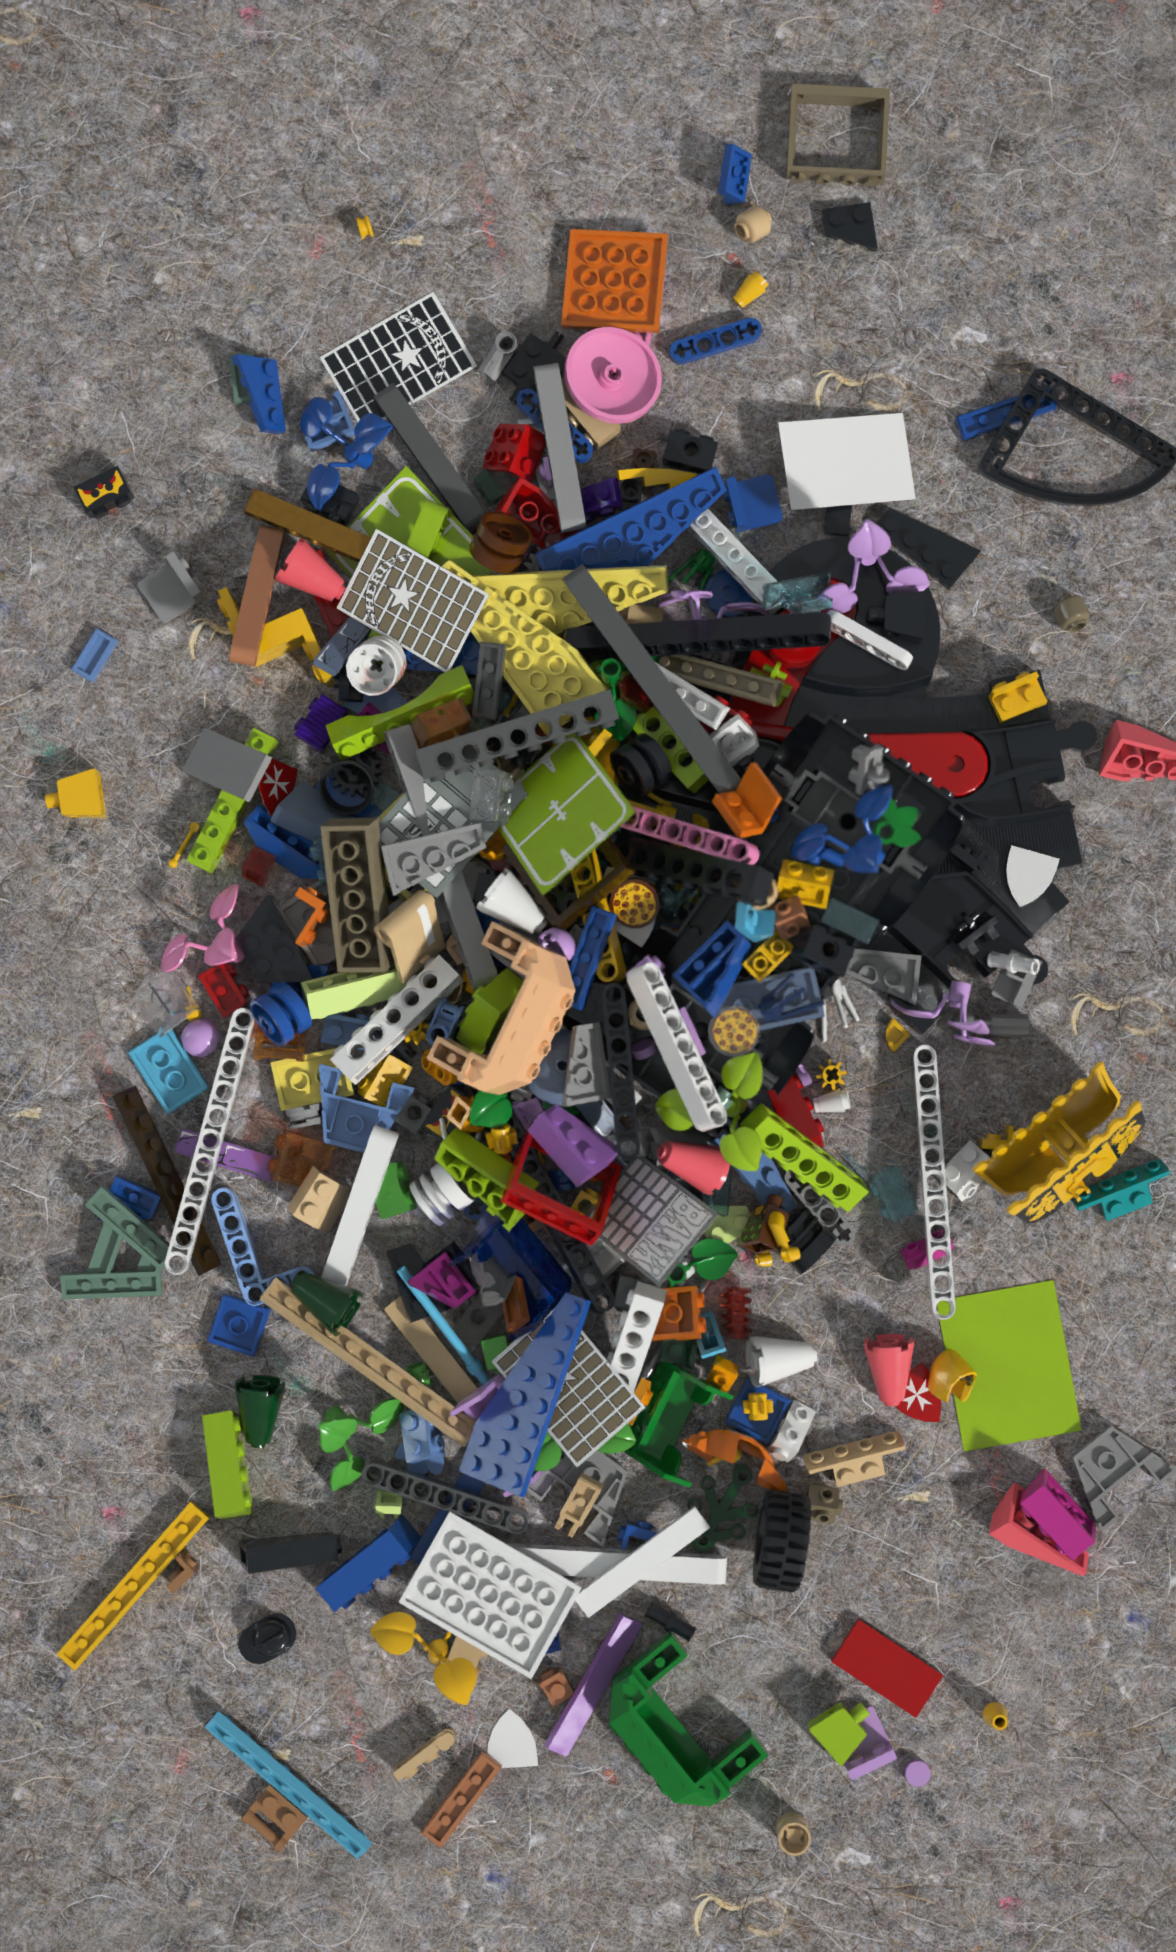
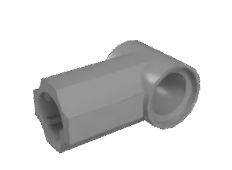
M503 331L496 336L495 344L478 369L480 374L492 382L496 383L508 363L518 351L516 337L511 332ZM504 341H511L513 343L512 348L509 350H503L500 346Z

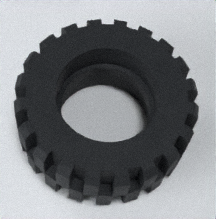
M773 1489L765 1493L758 1521L753 1559V1582L759 1588L793 1593L800 1588L808 1554L812 1516L811 1500L806 1495Z

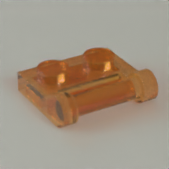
M257 1024L253 1052L254 1060L282 1058L296 1059V1062H304L308 1029L301 1034L294 1033L293 1040L286 1044L297 1045V1049L263 1048L264 1044L275 1043L264 1034Z

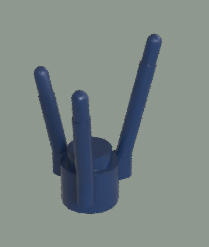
M791 973L769 994L762 997L763 1002L758 1004V1009L767 1022L773 1019L778 1022L783 1018L823 1006L825 1001L821 1000L782 1012L785 1010L784 1004L805 992V988L802 987L781 1000L778 997L773 998L795 977Z

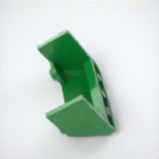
M663 1361L657 1366L650 1380V1391L653 1392L649 1404L637 1415L633 1425H629L636 1442L624 1452L663 1479L690 1488L692 1483L677 1473L682 1463V1455L674 1445L695 1402L700 1405H707L715 1394L732 1400L734 1396L676 1364Z

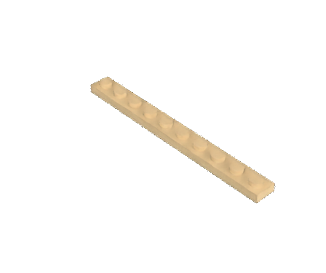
M276 1277L259 1300L463 1447L468 1444L475 1425L474 1420L463 1412L452 1417L449 1412L454 1408L453 1405L347 1328L341 1326L337 1330L341 1334L338 1336L332 1335L292 1294L290 1287Z

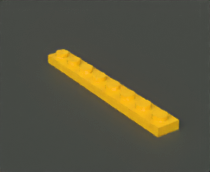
M191 1501L56 1655L76 1671L207 1522L210 1516L194 1501Z

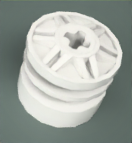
M374 636L365 640L349 655L346 664L347 677L351 685L360 693L369 696L381 695L389 691L404 675L407 667L406 655L402 647L394 639L386 636ZM381 660L383 664L378 667L376 662Z
M438 1163L430 1169L433 1181L423 1174L419 1177L420 1182L415 1180L409 1186L416 1203L423 1213L436 1225L442 1226L446 1223L445 1217L449 1219L454 1217L451 1204L461 1211L473 1203L475 1198L468 1192L467 1185L462 1180L457 1182Z

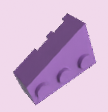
M556 1104L539 1114L527 1130L576 1187H579L609 1166L618 1155L617 1147L614 1143Z

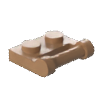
M268 1784L240 1820L244 1824H250L274 1845L273 1849L279 1853L308 1816L272 1785ZM260 1810L284 1831L283 1835L280 1837L254 1814Z

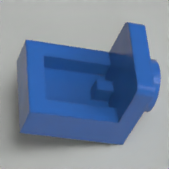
M640 1519L638 1523L627 1520L626 1526L620 1527L617 1541H621V1549L626 1550L629 1536L649 1540L656 1535L657 1531L655 1527H652L653 1523Z

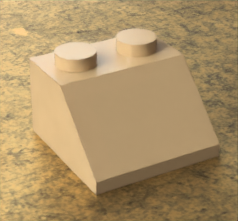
M313 1166L287 1206V1209L294 1217L316 1229L329 1233L345 1208L352 1188Z

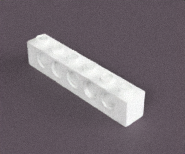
M709 509L700 514L687 528L746 592L767 610L768 615L775 614L789 601L786 590Z
M440 955L436 958H431L424 965V970L418 975H413L406 982V987L400 993H394L382 1010L375 1011L369 1018L370 1021L364 1027H359L351 1035L352 1039L345 1045H340L333 1052L334 1056L330 1060L356 1085L437 1007L443 997L447 998L464 980ZM436 978V986L427 988V982L430 979ZM419 996L418 1003L414 1006H409L410 998ZM396 1013H401L400 1020L397 1023H391V1017ZM379 1030L383 1031L381 1039L373 1041V1034ZM359 1048H364L363 1056L355 1058V1051Z
M639 1281L635 1290H629L626 1304L630 1306L628 1311H622L619 1321L622 1329L621 1332H615L612 1342L615 1350L614 1353L609 1352L606 1359L617 1373L624 1375L620 1377L633 1393L667 1290ZM637 1311H643L646 1314H640Z

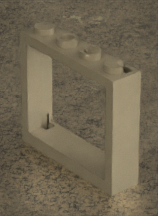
M792 83L789 104L786 179L795 183H802L806 180L815 181L818 184L840 182V184L847 186L854 183H864L869 187L883 184L886 176L890 89ZM797 104L879 108L876 170L794 166Z

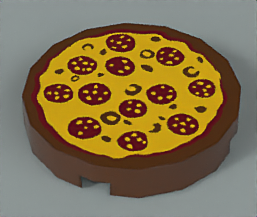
M639 877L626 879L612 891L610 897L611 912L617 914L616 920L621 925L629 928H642L649 925L657 917L661 906L660 895L656 887Z

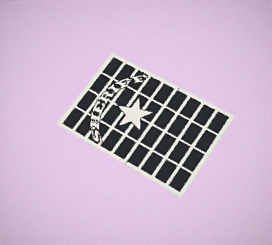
M434 292L320 357L357 422L368 413L377 414L384 420L387 419L377 406L373 396L391 383L396 385L409 405H412L477 367Z

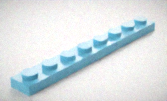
M218 1711L205 1725V1729L355 1858L358 1859L369 1849L372 1842L367 1839V1836L362 1831L354 1828L344 1815L333 1810L324 1798L318 1797L312 1792L304 1781L298 1780L291 1774L287 1766L276 1761L270 1752L255 1743L247 1732L241 1731L234 1725L230 1717Z

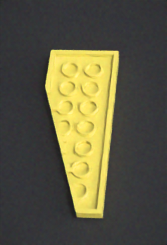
M449 560L441 566L489 594L471 632L479 643L506 644L503 677L530 714L607 690L578 649L453 561ZM569 714L562 715L559 719L560 726L562 727L573 717ZM539 722L538 725L548 735L550 731L549 725L546 722Z
M667 565L587 569L617 611L667 593L669 590ZM573 570L473 574L478 580L556 635L562 633L566 628L579 627L592 622L591 618L562 580Z

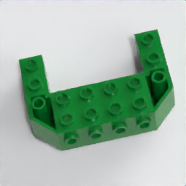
M669 1631L612 1678L608 1725L616 1736H620L623 1739L627 1750L631 1755H635L640 1760L643 1770L649 1776L652 1775L660 1791L665 1796L668 1795L673 1803L710 1807L730 1795L729 1789L766 1759L768 1752L765 1745L750 1728L713 1760L708 1757L652 1687V1685L688 1656L684 1645L672 1631Z

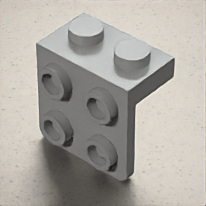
M174 551L165 556L168 560L167 564L138 583L139 589L163 623H168L205 598L200 591L204 587L196 575L191 578L187 572L190 566L182 555L177 557Z

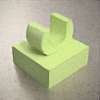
M378 1489L375 1505L376 1514H379L380 1518H384L385 1514H394V1519H397L399 1514H401L403 1496Z

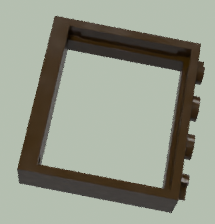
M610 836L607 837L598 847L614 869L564 912L560 913L547 893L542 896L508 843L502 848L506 855L505 861L512 869L518 871L520 874L518 877L519 881L533 892L532 898L534 902L548 913L546 918L550 924L566 930L591 909L592 905H597L635 872Z

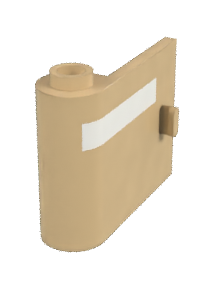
M416 891L374 927V931L380 941L391 948L399 980L403 984L418 972L427 961L445 948L434 904L435 899L428 891Z

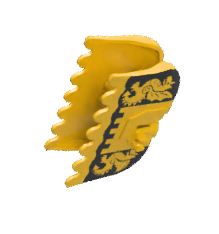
M1100 1061L1091 1069V1074L1086 1079L1080 1078L1075 1081L1067 1095L1056 1097L1048 1111L1037 1113L1032 1118L1030 1126L1018 1129L1012 1135V1140L1008 1144H1001L996 1147L989 1160L980 1161L971 1170L1002 1195L1012 1196L1017 1193L1026 1192L1027 1196L1024 1200L1015 1201L1006 1210L1027 1224L1036 1223L1056 1212L1072 1197L1079 1202L1081 1199L1078 1195L1083 1191H1086L1087 1194L1091 1192L1082 1179L1090 1172L1095 1177H1099L1111 1169L1112 1165L1126 1152L1145 1126L1146 1119L1142 1112L1141 1103L1138 1100L1133 1102L1122 1118L1117 1117L1107 1125V1130L1103 1134H1096L1089 1140L1085 1137L1113 1114L1121 1099V1095L1107 1075L1104 1063ZM1049 1143L1055 1148V1150L1064 1158V1160L1067 1163H1065L1062 1160V1158L1054 1151V1149L1049 1145Z

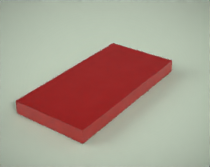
M859 1618L831 1659L833 1664L915 1718H917L943 1677L941 1672Z

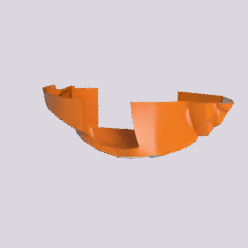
M716 1429L710 1430L708 1433L701 1431L698 1434H692L682 1442L688 1450L709 1462L715 1456L733 1464L738 1447V1449L764 1461L755 1484L765 1487L769 1491L773 1489L788 1492L787 1485L774 1467V1461L766 1447L747 1435L732 1430Z

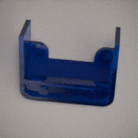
M499 1218L472 1239L449 1264L453 1267L469 1257L472 1259V1256L477 1252L479 1263H483L491 1257L508 1278L516 1274L517 1277L523 1278L530 1321L510 1336L512 1340H515L535 1330L557 1306L564 1294L571 1290L572 1282L570 1276L522 1218L510 1231L502 1226L505 1222Z

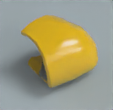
M948 1349L941 1352L934 1359L930 1369L928 1389L934 1396L944 1402H948L949 1393L954 1394L960 1401L965 1402L975 1383L977 1373L955 1350Z

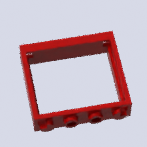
M526 1130L522 1136L500 1202L592 1246L603 1232L622 1166L612 1161L609 1166L593 1176L602 1181L603 1184L591 1219L518 1183L529 1147L531 1146L547 1154Z

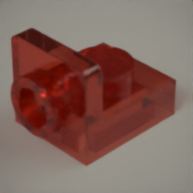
M254 846L242 864V877L264 888L268 881L269 869L275 861V856Z

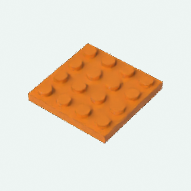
M570 229L561 320L562 328L593 330L602 327H614L629 332L659 333L668 233Z

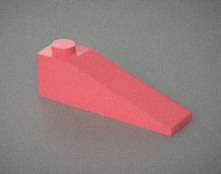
M1116 720L1105 738L1099 776L1119 781H1130L1131 778H1145V781H1153L1154 777H1168L1170 780H1176V742L1139 725Z

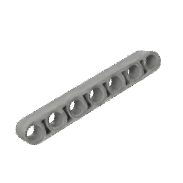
M559 364L534 366V378L561 533L586 529L585 515Z

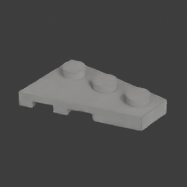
M854 948V956L849 963L846 974L916 1005L921 955Z
M600 1022L572 1026L562 1107L612 1098Z

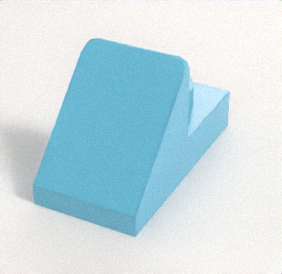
M737 903L735 928L751 942H759L773 935L774 910H754L750 905Z

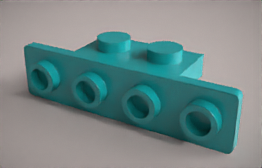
M1161 1159L1152 1160L1144 1165L1126 1170L1119 1175L1088 1187L1091 1191L1089 1194L1083 1191L1078 1195L1081 1199L1079 1202L1074 1197L1070 1201L1078 1211L1100 1203L1103 1217L1106 1221H1110L1152 1204L1153 1201L1148 1183L1170 1175V1171Z

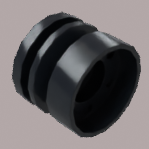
M807 1207L789 1217L785 1230L789 1238V1248L797 1247L800 1251V1259L788 1262L799 1274L804 1273L816 1263L837 1239V1236L826 1225L816 1231L813 1229L818 1220L816 1216H813L807 1222L805 1221L811 1213Z

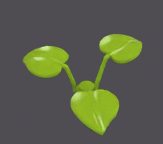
M753 1052L728 1060L723 1066L721 1073L725 1087L733 1090L730 1097L733 1103L725 1111L728 1117H733L734 1119L730 1127L731 1134L723 1136L720 1140V1150L724 1159L729 1164L744 1171H757L762 1154V1141L754 1129L740 1127L735 1130L740 1119L739 1114L743 1113L747 1106L745 1099L755 1096L760 1090L762 1083L760 1056L758 1052ZM677 1088L664 1093L658 1099L655 1105L656 1111L667 1126L677 1131L687 1130L693 1126L692 1119Z

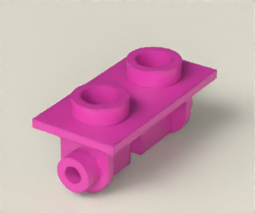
M944 1230L934 1231L931 1235L935 1239H941L944 1236ZM925 1238L909 1243L905 1248L899 1250L908 1270H917L927 1264ZM937 1250L933 1253L932 1257L936 1260L945 1254Z

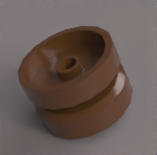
M488 512L482 516L479 522L477 532L469 545V552L478 563L492 571L507 574L514 573L520 568L524 554L532 542V533L524 523L511 515L501 512Z

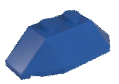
M258 805L246 818L244 824L259 851L299 878L326 879L322 845L272 823L270 820L273 815H269L264 805Z

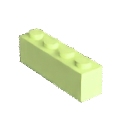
M395 963L386 972H340L300 982L304 1004L310 1013L311 1019H323L328 1015L340 1012L346 1013L363 1006H373L375 1003L388 1000L394 993H400L406 987V983L403 984L399 980Z

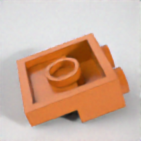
M697 1286L661 1288L667 1290L651 1341L702 1339V1333L706 1332L705 1317H701L700 1308L705 1307L704 1293L699 1292Z

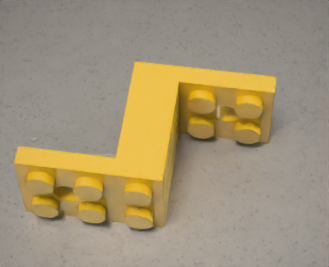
M225 587L218 590L220 599H217V602L226 618H230L231 621H228L227 625L232 636H234L240 609L232 593ZM302 608L265 624L255 667L302 646L310 661H313L322 650ZM312 665V669L320 684L325 683L328 688L334 686L333 675Z

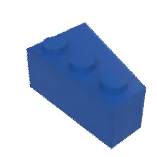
M727 920L672 976L715 1018L742 968L741 964L747 959L753 946Z

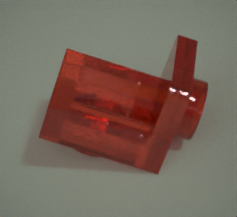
M631 673L619 683L622 702L644 714L654 706Z

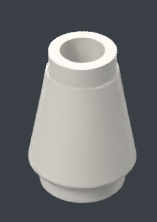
M841 1088L813 1098L816 1113L845 1112L846 1109H851L847 1089L841 1090Z

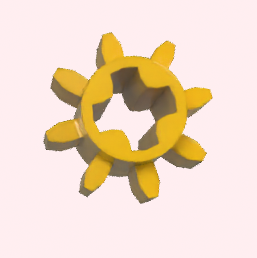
M426 1018L416 1027L417 1031L412 1030L404 1038L406 1043L412 1040L417 1046L419 1041L427 1040L426 1031L430 1025L425 1024Z
M829 1059L827 1060L826 1067L822 1065L817 1066L822 1071L821 1075H816L815 1078L822 1079V1088L830 1084L831 1089L835 1090L837 1082L844 1085L841 1076L847 1074V1071L839 1069L841 1062L836 1063L834 1066ZM835 1069L834 1075L837 1077L836 1080L830 1079L828 1081L826 1079L828 1076L825 1073L826 1070Z
M508 1123L500 1127L491 1128V1132L486 1133L489 1149L494 1148V1152L497 1154L508 1153L513 1150L512 1144H518L515 1128H510Z
M749 1393L748 1400H743L744 1414H749V1420H767L768 1413H773L772 1399H767V1393Z

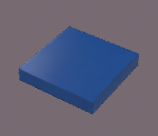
M224 1293L207 1342L255 1357L271 1309L261 1305H249L243 1299Z
M746 1377L724 1423L770 1445L792 1400L766 1386L755 1387L750 1378ZM749 1393H767V1399H772L773 1413H768L767 1420H749V1414H744L743 1400H748Z

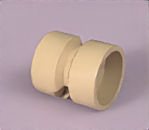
M788 1812L780 1816L775 1828L779 1846L788 1855H802L808 1850L811 1843L807 1821L796 1812Z

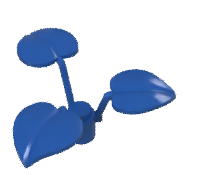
M314 397L309 401L300 421L302 433L307 437H315L322 429L346 446L344 456L348 461L330 462L327 467L323 464H318L312 470L307 481V492L311 503L316 509L321 510L324 503L331 498L339 485L340 475L334 467H349L351 469L355 465L362 469L370 467L374 458L372 450L394 427L392 424L377 414L368 413L357 423L354 430L356 438L353 440L354 444H350L325 426L333 415L330 403L321 397Z
M892 785L874 788L859 799L855 807V815L859 819L863 818L862 822L868 835L856 842L855 846L851 847L826 834L827 827L824 824L816 823L808 826L798 835L792 846L791 856L801 861L812 859L823 849L825 840H829L847 850L843 863L848 869L857 872H878V865L884 860L885 853L881 850V838L873 834L870 829L869 819L877 820L886 811L893 792Z

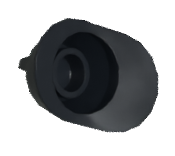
M272 1614L248 1626L242 1632L238 1645L241 1655L245 1660L253 1664H263L288 1651L296 1640L295 1625L289 1617L283 1614Z

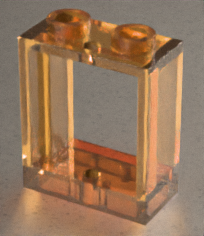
M458 698L415 715L411 728L420 749L452 739L456 734L459 736L465 735L472 719L462 698ZM442 710L444 714L440 715L438 711Z

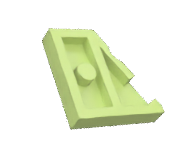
M746 1205L709 1206L719 1215L705 1230L706 1238L718 1239L729 1243L741 1237L750 1216Z

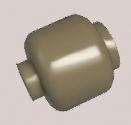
M1066 594L1058 599V604L1053 609L1060 628L1065 631L1074 633L1082 630L1088 624L1090 612L1080 596Z

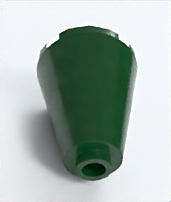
M304 1272L302 1275L297 1274L291 1282L292 1294L334 1336L341 1334L337 1331L341 1326L346 1328L350 1324L361 1303L357 1302L358 1297L363 1298L364 1296L357 1289L308 1272Z
M253 1375V1380L245 1381V1377H241L235 1382V1392L245 1441L253 1448H263L271 1442L286 1384L284 1381L281 1384L278 1377Z

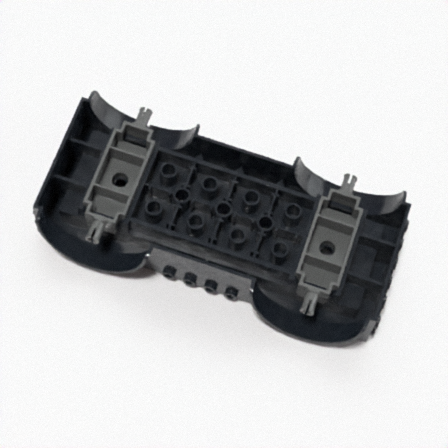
M807 713L791 730L762 769L765 776L781 796V801L777 806L779 812H774V814H779L775 821H769L762 834L744 837L742 840L752 843L758 848L759 859L754 865L774 874L773 879L776 880L777 886L784 860L813 865L806 860L801 861L791 856V849L796 838L808 826L816 823L824 824L827 827L826 834L851 847L855 846V843L861 838L868 835L862 822L863 818L859 819L855 815L856 804L862 796L855 793L856 784L848 779L851 769L859 765L857 761L851 758L852 750L860 745L871 748L875 744L870 742V736L859 728L854 731L848 727L849 722L837 713L835 716L828 713L825 719L816 714ZM879 742L878 745L884 747L882 755L883 768L887 769L890 773L889 780L881 783V786L892 785L893 792L891 798L894 800L897 809L906 806L918 809L917 819L911 828L920 835L921 839L908 847H899L894 843L882 844L881 850L885 853V858L878 865V872H857L848 869L845 865L839 867L824 859H820V863L817 866L834 870L827 908L822 909L803 904L811 926L816 924L824 927L827 930L826 933L846 940V944L852 948H855L856 945L861 946L868 936L865 932L871 924L887 931L899 921L937 872L965 823V818L953 808L958 802L953 799L955 794L943 786L939 789L931 784L933 782L932 778L923 772H920L918 775L912 771L910 763L901 757L896 760L889 755L891 750ZM846 814L853 815L856 820V824L852 829H845L841 826V818ZM869 819V826H870L871 831H872L873 825L878 821V819H877V820H870V819ZM885 826L880 830V834L884 837L890 833L889 828ZM825 840L823 848H831L844 855L847 852L841 846ZM746 847L741 851V858L746 854ZM700 892L698 895L700 897L699 901L686 912L684 916L686 919L679 930L675 932L664 925H660L648 937L643 947H640L641 952L633 957L631 964L626 967V972L630 971L648 954L652 958L656 955L665 965L663 971L666 973L663 977L678 1009L685 1006L694 1028L699 1023H706L710 1028L708 1036L698 1037L706 1052L700 1057L709 1076L716 1081L714 1084L716 1088L722 1086L732 1094L733 1090L725 1087L722 1081L721 1073L723 1066L734 1057L758 1052L762 1064L761 1087L755 1096L745 1099L747 1106L745 1111L739 1114L740 1119L735 1128L737 1130L741 1127L740 1123L760 1103L768 1108L772 1105L767 1091L775 1090L777 1095H779L808 1052L816 1032L804 1021L757 1031L755 1044L749 1050L740 1054L727 1053L716 1044L712 1034L716 1017L714 1018L672 975L727 920L735 927L737 903L739 902L737 897H734L733 901L718 896L719 893L717 892L714 893V896ZM776 899V902L774 904L784 900ZM798 935L787 938V940L794 946ZM768 938L763 939L759 942H751L749 939H747L748 942L753 946L747 958H749ZM789 954L767 976L809 966L796 960ZM815 971L821 1000H823L824 996L822 993L827 986L831 988L838 978L829 979ZM739 972L734 983L755 978L751 974L743 975ZM626 976L619 985L624 988L628 1011L635 997ZM617 988L614 990L613 1002L621 998V991ZM640 1008L637 1009V1018L640 1021H645ZM613 1013L610 1015L609 1024L612 1027L618 1028L623 1024L624 1018L621 1014ZM628 1019L630 1047L635 1042L644 1038H652L654 1040L650 1029L639 1030L631 1026ZM602 1034L605 1058L608 1063L606 1036ZM617 1038L611 1043V1048L615 1053H622L626 1049V1043L623 1039ZM658 1047L652 1056L643 1060L634 1059L631 1053L633 1079L642 1088L650 1093H654L659 1098L664 1093L677 1088ZM618 1064L615 1066L622 1074L628 1075L629 1070L626 1065ZM727 1116L723 1126L705 1132L720 1140L723 1134H731L730 1127L734 1118Z

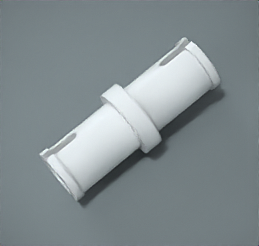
M991 951L987 958L989 967L1007 969L1009 973H1016L1018 971L1036 975L1040 967L1038 959L1020 957L1017 953L1008 955Z

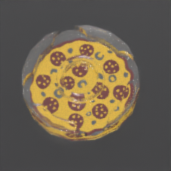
M737 1005L724 1007L710 1021L708 1028L709 1040L713 1047L723 1055L730 1057L743 1056L750 1052L758 1042L760 1035L759 1022L755 1015L745 1007Z

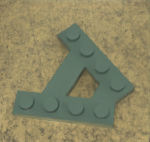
M102 1185L85 1206L104 1222L87 1272H71L60 1275L62 1300L162 1296V1269L165 1267V1259L170 1243L108 1188ZM123 1239L142 1255L137 1270L112 1271Z

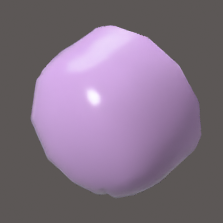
M552 927L537 938L538 943L565 956L567 962L573 959L576 950L573 937L564 929Z
M198 1018L186 1025L181 1035V1042L184 1050L191 1056L203 1058L216 1050L221 1033L217 1024L210 1019Z

